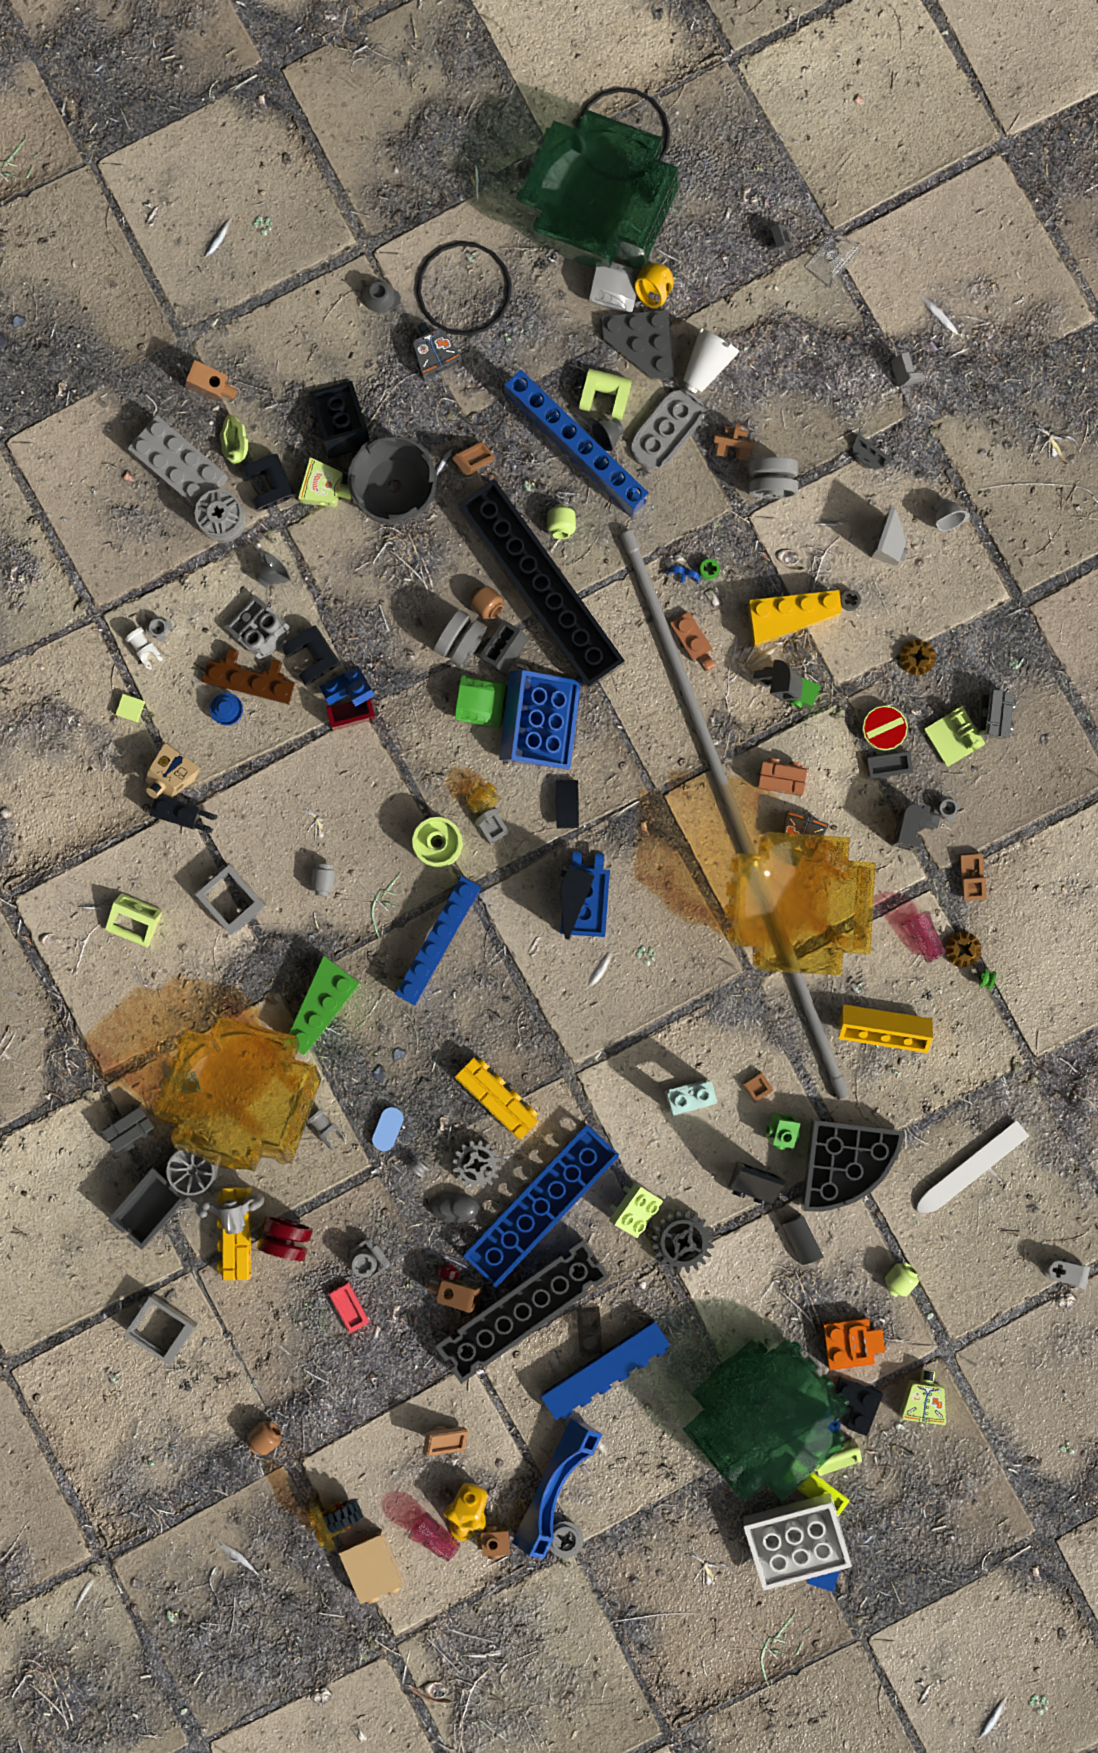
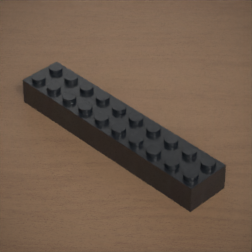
M495 478L458 503V509L587 690L624 665L625 660Z

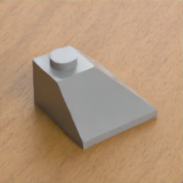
M891 507L884 516L871 558L897 566L900 561H904L908 549L904 548L906 538L896 509Z

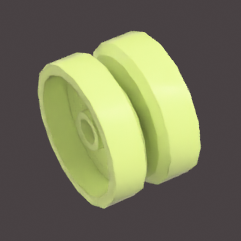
M433 817L421 822L415 829L412 838L413 849L417 857L426 865L435 868L446 867L454 863L460 856L463 847L462 835L457 826L450 820L442 817ZM436 839L442 840L440 847L434 846Z

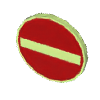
M876 707L864 719V738L876 749L885 751L894 749L903 742L907 735L908 726L906 718L894 707Z

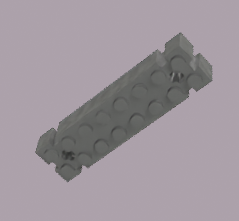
M584 1237L569 1247L570 1254L565 1257L562 1253L558 1254L458 1326L457 1335L453 1336L450 1332L436 1342L435 1348L445 1362L448 1359L452 1360L451 1370L461 1384L476 1374L477 1365L481 1364L483 1368L585 1296L588 1293L587 1286L593 1284L596 1288L610 1278L609 1272L599 1259L595 1262L592 1260L591 1257L594 1255V1251ZM574 1266H583L581 1275L573 1273ZM464 1345L472 1347L471 1354H467V1352L464 1354L462 1352Z

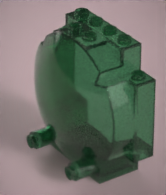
M590 110L586 111L584 117H580L577 129L553 120L551 127H547L545 130L542 147H538L535 153L533 168L530 167L526 173L524 188L521 187L516 197L519 209L535 216L532 226L535 239L550 245L564 258L585 266H606L610 268L615 257L626 259L631 267L645 266L680 187L679 167L658 160L663 149L662 137Z
M787 1338L776 1349L769 1351L760 1340L756 1343L751 1339L735 1355L722 1362L691 1393L704 1410L687 1424L683 1430L743 1502H748L767 1484L781 1501H785L845 1447L842 1443L845 1438L837 1429L832 1431L830 1428L850 1411L847 1406L850 1402L842 1393L838 1395L832 1389L834 1383L827 1375L823 1374L821 1376L816 1371L819 1366L811 1357L805 1358L801 1352L804 1349L796 1340L791 1342Z

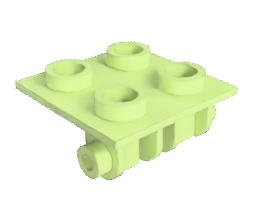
M963 706L924 729L947 767L985 745L982 737L977 735L978 731Z

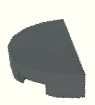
M857 433L853 441L852 451L856 461L861 466L867 469L878 470L886 467L893 461L892 458Z

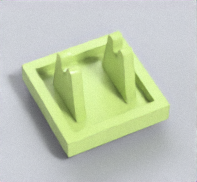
M634 1183L631 1189L624 1186L623 1190L627 1192V1195L618 1207L613 1204L610 1206L614 1213L609 1221L638 1238L640 1233L645 1230L652 1216L658 1211L663 1200Z

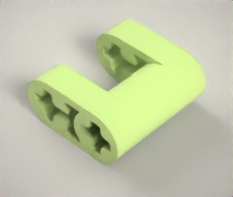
M589 368L579 409L590 412L595 391L615 395L616 400L611 417L622 420L632 379Z

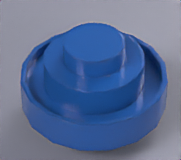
M222 693L212 700L210 713L218 724L232 726L241 720L244 706L236 695Z

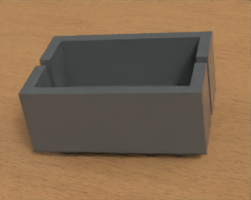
M155 1166L111 1215L108 1221L121 1233L132 1229L133 1231L126 1237L143 1250L191 1195L177 1192L170 1185L167 1174Z

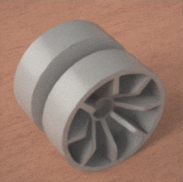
M199 1141L189 1142L179 1148L170 1158L166 1171L168 1181L181 1194H200L208 1189L217 1178L220 1171V1159L217 1152L210 1145Z

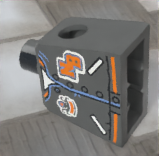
M428 322L421 323L416 327L420 338L414 340L413 345L424 381L462 363L460 353L441 328L432 332Z
M790 810L786 811L780 845L781 848L789 850L786 863L798 867L802 855L807 857L813 856L829 824Z

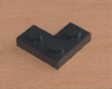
M840 1376L832 1398L853 1406L845 1427L868 1436L883 1393Z

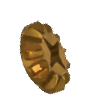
M912 640L901 650V665L912 675H924L933 668L936 662V651L930 643L923 640ZM921 649V656L927 659L921 660L916 666V659L909 655H915Z
M958 932L948 939L945 947L946 956L957 967H970L978 962L982 954L981 943L976 936L969 932ZM957 943L963 946L970 943L967 950L971 956L967 954L959 955L961 949Z

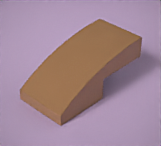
M983 853L959 854L963 900H987Z

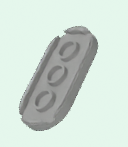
M675 390L668 393L632 439L631 451L638 464L647 469H660L670 463L702 422L703 405L700 398L689 390Z

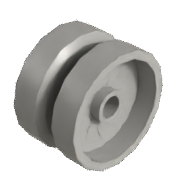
M770 457L750 461L749 475L755 478L749 482L750 496L764 499H780L798 495V481L793 479V477L798 475L797 460Z
M461 609L450 620L434 648V652L442 657L448 656L454 649L451 655V662L460 668L473 655L487 629V626L478 620L471 623L467 628L470 622V615Z

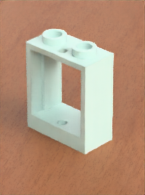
M709 1079L665 1090L669 1109L673 1116L718 1104L712 1081Z

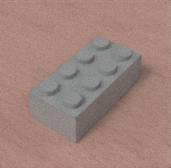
M158 415L128 447V450L134 457L194 508L202 495L208 491L220 489L228 480V477L220 468Z

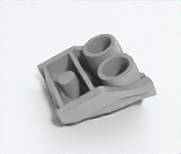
M599 257L589 302L610 310L628 314L633 313L637 295L635 282L641 270L613 263Z
M254 594L250 603L224 628L258 659L271 655L285 640L290 626Z

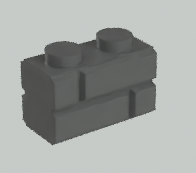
M994 689L982 691L978 736L997 739L1010 738V734L1014 729L1012 713L1016 708L1014 693Z
M142 1104L104 1128L102 1133L116 1153L123 1151L125 1154L135 1147L134 1142L141 1138L145 1141L154 1135L153 1129L157 1125Z

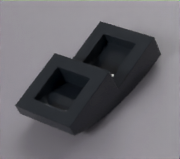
M556 780V829L579 828L578 780Z

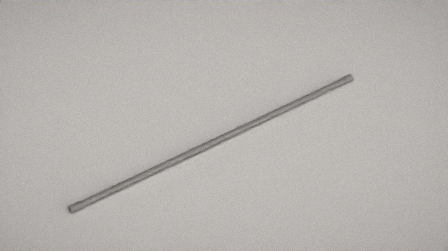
M633 530L626 531L620 535L632 561L829 1073L837 1100L845 1098L850 1093L836 1063L643 562Z

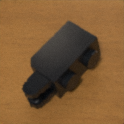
M161 795L154 799L149 814L152 817L211 834L213 829L210 826L198 824L200 815L210 820H216L217 815L203 811L199 807Z

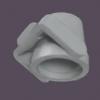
M366 1238L350 1250L353 1253L350 1258V1268L358 1277L366 1278L371 1276L374 1279L390 1266V1262L385 1257V1254L371 1238ZM364 1244H366L369 1248H360V1247H362ZM380 1262L383 1267L377 1271Z

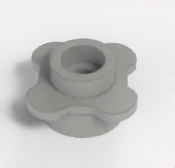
M158 615L153 616L149 627L146 628V634L154 636L158 641L163 642L166 640L167 632L172 629V624L169 621H163Z
M942 796L940 804L935 808L934 813L941 814L948 822L955 820V814L961 805L958 801L949 799L948 796Z

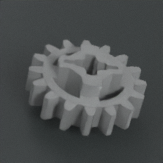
M470 1140L469 1147L465 1144L462 1145L463 1152L456 1151L459 1159H453V1163L458 1164V1167L454 1168L453 1172L460 1173L457 1180L465 1179V1187L472 1183V1189H475L477 1184H480V1187L484 1189L485 1182L492 1185L491 1178L499 1177L495 1171L502 1168V1166L497 1165L501 1157H495L497 1149L492 1151L489 1149L491 1143L483 1146L482 1140H479L478 1145H475L474 1141ZM478 1149L485 1151L490 1157H483L479 1154ZM470 1151L471 1158L468 1162L462 1164L464 1156ZM474 1159H478L479 1162H486L481 1165L480 1170L470 1166L474 1163ZM493 1165L491 1172L485 1177L484 1170L486 1167ZM470 1171L475 1174L476 1179L468 1177L465 1172Z

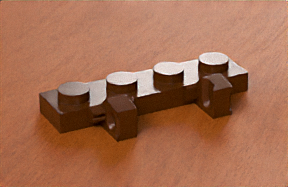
M231 648L228 649L226 659L221 658L220 663L207 661L202 680L203 683L290 705L295 683L283 680L284 674L280 673L281 661L272 659L269 672L264 671L263 674L240 669L241 666L236 664L239 651Z

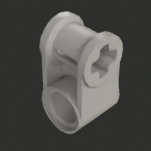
M1049 1259L1045 1262L1043 1271L1050 1279L1086 1289L1090 1266L1058 1259ZM1053 1268H1060L1059 1272H1053Z

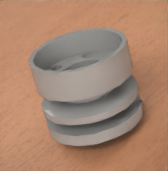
M220 489L211 490L202 495L196 503L194 512L196 522L205 535L214 542L227 543L234 541L244 531L247 520L245 510L237 498L230 492ZM218 510H220V511L222 512V513H221L222 517L219 518V519H218V517L216 516V515H217V512H216V511H218Z

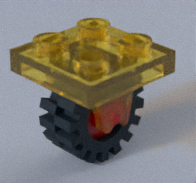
M316 1498L308 1502L309 1509L306 1510L311 1526H317L318 1530L315 1533L321 1548L325 1547L327 1552L336 1549L334 1536L350 1529V1525L363 1518V1513L356 1498L346 1500L343 1503L337 1501L323 1508L320 1507Z

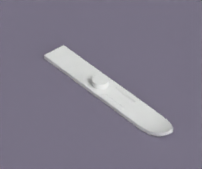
M1017 1120L929 1189L918 1202L917 1211L919 1213H930L942 1207L1029 1137L1027 1132Z

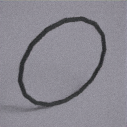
M616 88L602 92L586 104L577 121L576 142L580 156L592 171L608 180L627 182L645 177L660 165L669 149L670 127L665 112L652 97L639 90ZM618 92L637 94L650 101L662 115L666 128L665 147L657 162L645 172L629 177L611 176L595 168L585 156L580 141L581 122L589 107L602 97Z
M457 242L441 247L427 259L418 276L417 296L422 312L434 326L441 328L449 334L471 336L487 331L502 319L510 304L512 283L506 265L495 252L478 243ZM459 246L479 248L492 255L503 268L508 284L506 302L498 317L487 326L469 332L451 330L437 323L426 310L421 295L422 278L430 262L443 251Z

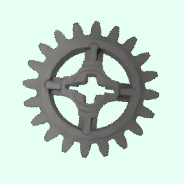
M677 1210L675 1218L668 1213L669 1221L661 1218L660 1221L663 1227H654L659 1232L658 1235H652V1238L658 1241L652 1245V1248L659 1249L655 1253V1257L663 1256L660 1264L664 1265L666 1262H669L668 1270L676 1266L677 1273L681 1272L682 1267H685L687 1273L690 1272V1266L698 1270L697 1263L700 1262L705 1265L706 1262L703 1257L712 1256L707 1251L708 1248H714L713 1244L708 1243L709 1240L714 1239V1235H707L711 1227H703L706 1222L704 1218L697 1221L698 1213L690 1217L689 1211L686 1210L684 1216H681L680 1211ZM687 1224L679 1232L670 1230L675 1225ZM694 1228L700 1233L701 1246L692 1240ZM687 1235L686 1240L688 1244H683L679 1248L680 1243L677 1240L679 1238L683 1239ZM665 1238L674 1244L672 1255L665 1248ZM691 1251L696 1253L691 1258L679 1259L685 1252Z

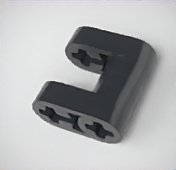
M278 454L268 455L239 469L243 481H249L265 474L271 491L261 494L252 500L256 512L269 509L295 496Z
M316 625L308 628L281 646V650L286 658L295 655L307 647L316 661V664L299 675L304 686L313 683L340 664V661Z

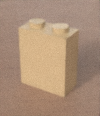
M382 1530L340 1548L339 1556L360 1605L365 1602L372 1604L380 1599L379 1596L385 1593L392 1595L401 1590L400 1587L403 1586L404 1579Z

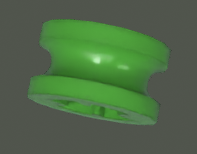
M714 559L704 560L699 567L700 576L709 581L715 579L720 572L719 563ZM707 564H711V568H715L712 575H708V571H704Z
M985 968L980 977L979 987L985 986L987 990H991L997 972H989V969Z

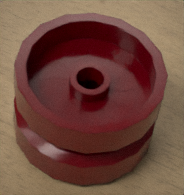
M266 1216L262 1229L270 1235L259 1237L257 1249L279 1258L304 1261L308 1249L301 1243L310 1241L313 1229L293 1220Z

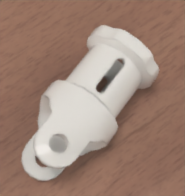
M140 627L131 632L125 640L133 645L137 651L136 655L147 669L151 670L152 666L147 660L148 654L152 652L160 661L163 660V657L155 645L148 641L143 634L144 630Z

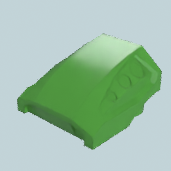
M462 675L455 721L500 728L506 683Z

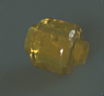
M480 781L476 782L466 794V805L477 815L492 810L499 801V796L496 793L498 789L489 781L486 784Z

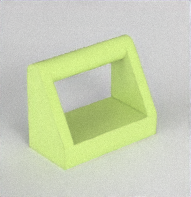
M121 893L113 903L105 931L147 948L163 910ZM118 913L148 925L145 937L114 925Z
M853 1438L811 1453L818 1476L862 1462L859 1446Z

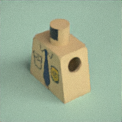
M165 743L148 771L146 781L150 786L146 791L152 798H157L161 793L169 798H173L195 781L200 767Z

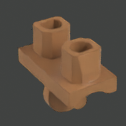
M736 422L735 428L726 426L725 433L732 434L733 437L715 433V455L727 457L729 446L737 447L735 459L747 461L751 450H754L755 441L738 438V436L747 437L748 431L740 429L741 423Z

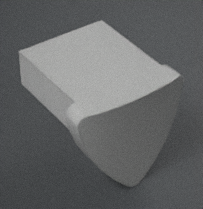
M909 352L901 353L891 360L898 387L925 380L922 373H915Z
M492 809L483 813L475 821V825L481 828L490 844L495 843L510 833L500 818L498 809Z

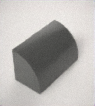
M503 620L479 657L486 664L505 676L529 641V638L521 629Z
M802 1214L781 1223L801 1265L810 1264L824 1258Z

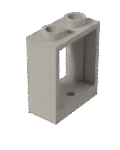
M223 865L215 871V877L210 882L205 880L198 886L199 892L195 895L227 932L234 936L266 908L267 905L233 866L228 865L226 867ZM229 874L254 901L232 923H229L205 896Z
M152 1294L149 1298L145 1296L137 1307L140 1309L137 1316L134 1317L132 1315L124 1326L127 1328L124 1335L170 1365L198 1324L155 1294ZM153 1304L185 1325L168 1351L136 1330Z

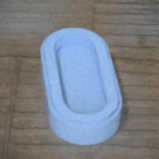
M389 1107L381 1114L372 1138L373 1145L380 1151L390 1150L395 1144L404 1120L403 1113L398 1108Z

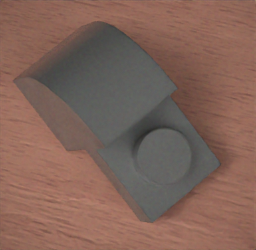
M774 660L773 667H764L763 670L754 671L753 679L764 687H771L770 694L779 700L801 699L802 677L797 670L784 661Z

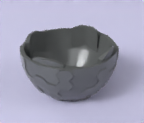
M393 435L366 442L352 460L348 471L347 483L353 502L369 518L383 524L396 525L418 517L429 507L437 489V473L430 453L423 446L402 436ZM396 481L401 484L399 492L393 493L389 491L388 487L391 482Z

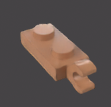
M690 612L672 621L670 626L692 661L694 662L699 659L707 672L713 669L715 663L708 655L712 651V647Z

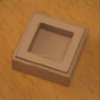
M762 1072L742 1083L754 1103L774 1091Z

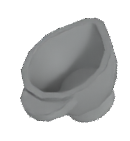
M950 498L941 499L934 506L936 510L935 523L938 530L942 532L955 529L970 517L968 510H965L958 503L952 502Z

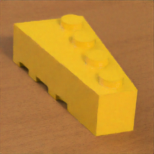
M839 590L750 600L748 603L752 647H758L767 642L838 617L842 613Z

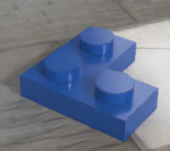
M358 665L319 687L329 705L348 694L355 707L375 696Z

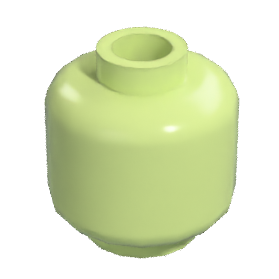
M557 504L547 513V530L554 538H569L576 530V514L573 509L565 504Z
M906 1262L903 1264L896 1263L885 1276V1282L888 1285L886 1287L887 1291L895 1297L898 1295L908 1296L919 1282L918 1272Z

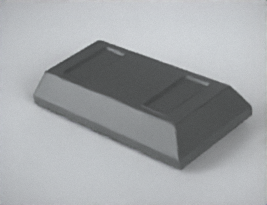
M910 750L866 757L869 779L914 773Z

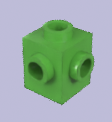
M773 1112L771 1121L766 1126V1137L772 1146L777 1149L794 1148L795 1142L800 1137L799 1128L801 1123L794 1115Z

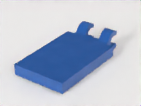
M573 851L572 865L594 873L595 877L571 935L605 937L610 870L603 869L604 853H595L594 865L581 864L582 852ZM563 912L561 917L560 934H564Z

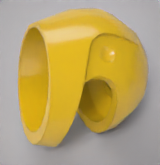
M650 263L642 268L635 282V291L639 299L646 306L658 308L665 303L667 295L671 293L674 285L672 272L667 266L660 263ZM653 292L659 295L660 300H651L648 297V293Z

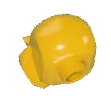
M464 1483L460 1487L454 1502L449 1504L443 1513V1516L449 1520V1527L453 1537L459 1541L470 1539L476 1535L478 1530L484 1531L486 1525L484 1510L488 1494L485 1489L477 1484Z

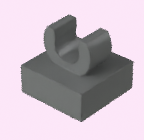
M776 224L770 227L772 232L767 233L765 239L770 240L774 238L775 242L772 246L768 247L769 250L776 251L782 249L786 251L793 248L787 226Z

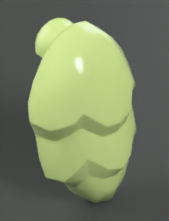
M230 414L224 420L223 428L220 432V440L224 456L230 462L236 464L242 462L247 455L248 439L246 437L245 425L236 416Z

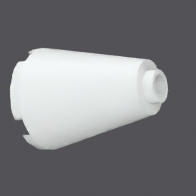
M701 328L683 379L686 382L685 388L695 394L698 390L703 392L735 358L739 350L731 344L728 345L720 337Z

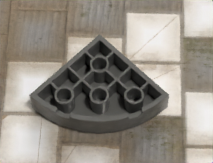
M811 1119L801 1209L803 1211L815 1212L834 1210L855 1203L871 1193L886 1178L895 1160H897L905 1131Z

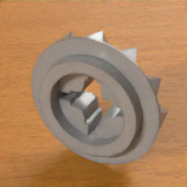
M567 1521L556 1523L553 1526L554 1539L549 1547L551 1552L560 1558H571L577 1555L582 1549L584 1542L581 1529L575 1523ZM570 1531L569 1539L572 1543L566 1542L561 1548L562 1539L558 1535L565 1536Z

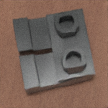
M912 804L899 814L892 846L909 851L919 849L922 839L917 838V832L925 828L930 830L938 828L941 814L930 812L931 806Z

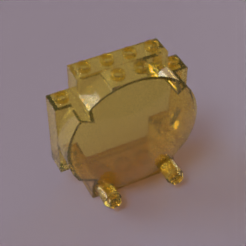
M766 832L764 837L760 838L758 854L738 853L735 854V858H732L731 872H734V877L730 878V882L726 884V895L729 896V905H725V918H728V923H731V927L727 928V941H730V946L753 948V966H756V971L842 976L843 953L871 954L876 862L849 861L850 837Z
M219 1016L217 1022L213 1023L211 1028L212 1036L186 1029L184 1036H180L178 1040V1052L176 1057H172L170 1061L169 1076L163 1080L161 1087L163 1092L160 1099L156 1100L153 1108L154 1115L158 1121L177 1127L174 1129L171 1137L175 1148L197 1155L212 1165L226 1169H247L255 1172L262 1157L276 1159L280 1164H292L321 1082L316 1065L295 1059L300 1046L298 1038L223 1016Z

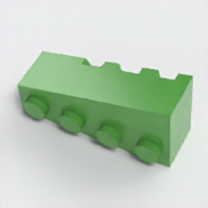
M323 956L286 1042L301 1054L307 1055L362 983L330 958Z

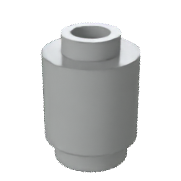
M315 864L311 882V890L315 891V895L328 896L329 892H333L335 879L333 865Z

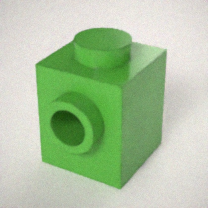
M802 677L801 699L790 700L789 703L798 708L805 706L810 709L814 704L821 685Z

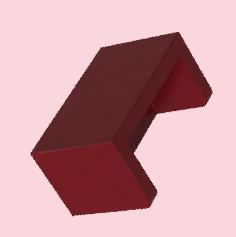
M371 698L356 707L353 702L334 707L326 706L331 728L334 731L377 719Z

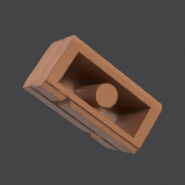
M767 758V761L761 762L757 789L796 796L803 795L807 768H802V763L789 762V765L780 764L781 760L776 758Z

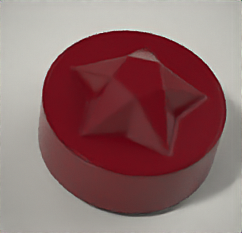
M451 1264L437 1266L436 1275L448 1280H457L460 1271L456 1270Z

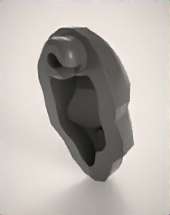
M445 1192L430 1203L429 1210L431 1214L445 1223H463L477 1215L480 1210V1204L469 1194Z

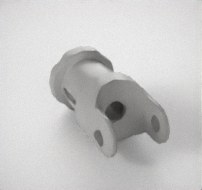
M321 1108L307 1120V1123H311L319 1132L318 1136L328 1148L334 1150L327 1139L329 1133L336 1132L343 1141H345V1137L335 1123H331L323 1114L324 1110Z

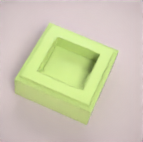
M122 694L116 716L138 723L145 701Z

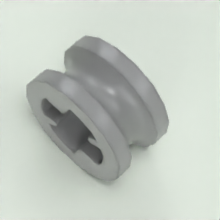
M416 1156L413 1157L412 1163L409 1162L407 1164L410 1169L422 1178L424 1171H429L430 1169Z

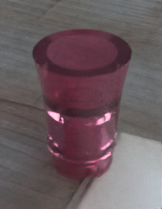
M929 910L921 912L901 924L927 963L938 959L946 953L932 922Z
M425 1512L419 1518L408 1536V1539L422 1545L447 1562L454 1557L460 1546V1542L454 1539V1536L438 1524L428 1512Z

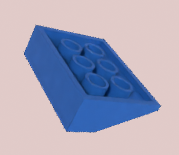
M525 670L510 671L499 760L570 770L581 681Z

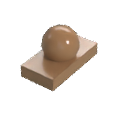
M480 441L457 453L452 459L456 462L462 474L470 476L474 475L480 468L492 463L496 457Z
M440 1425L433 1427L430 1432H426L423 1454L428 1457L464 1451L468 1430L464 1426L450 1429Z

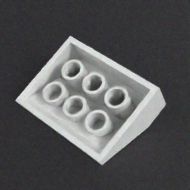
M831 1493L743 1517V1527L763 1591L852 1567Z

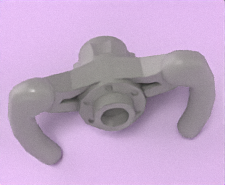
M251 1194L239 1203L235 1199L224 1201L223 1204L214 1200H207L198 1205L196 1213L201 1218H205L207 1216L206 1210H210L221 1219L222 1228L225 1229L226 1234H236L244 1230V1215L249 1210L254 1211L261 1207L264 1203V1197L261 1194Z

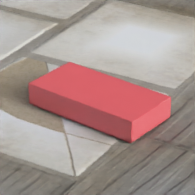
M349 1282L328 1293L349 1333L370 1322Z

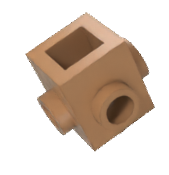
M499 1524L486 1525L484 1531H481V1535L477 1536L478 1550H482V1556H488V1559H499L501 1555H510L509 1526L499 1527Z

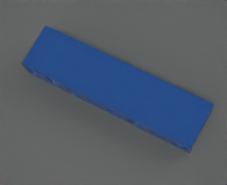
M521 369L504 384L505 396L633 518L635 513L647 502L645 497L649 492ZM519 378L524 379L527 385L522 380L519 381Z
M586 1123L463 1254V1257L496 1288L618 1159L619 1154Z

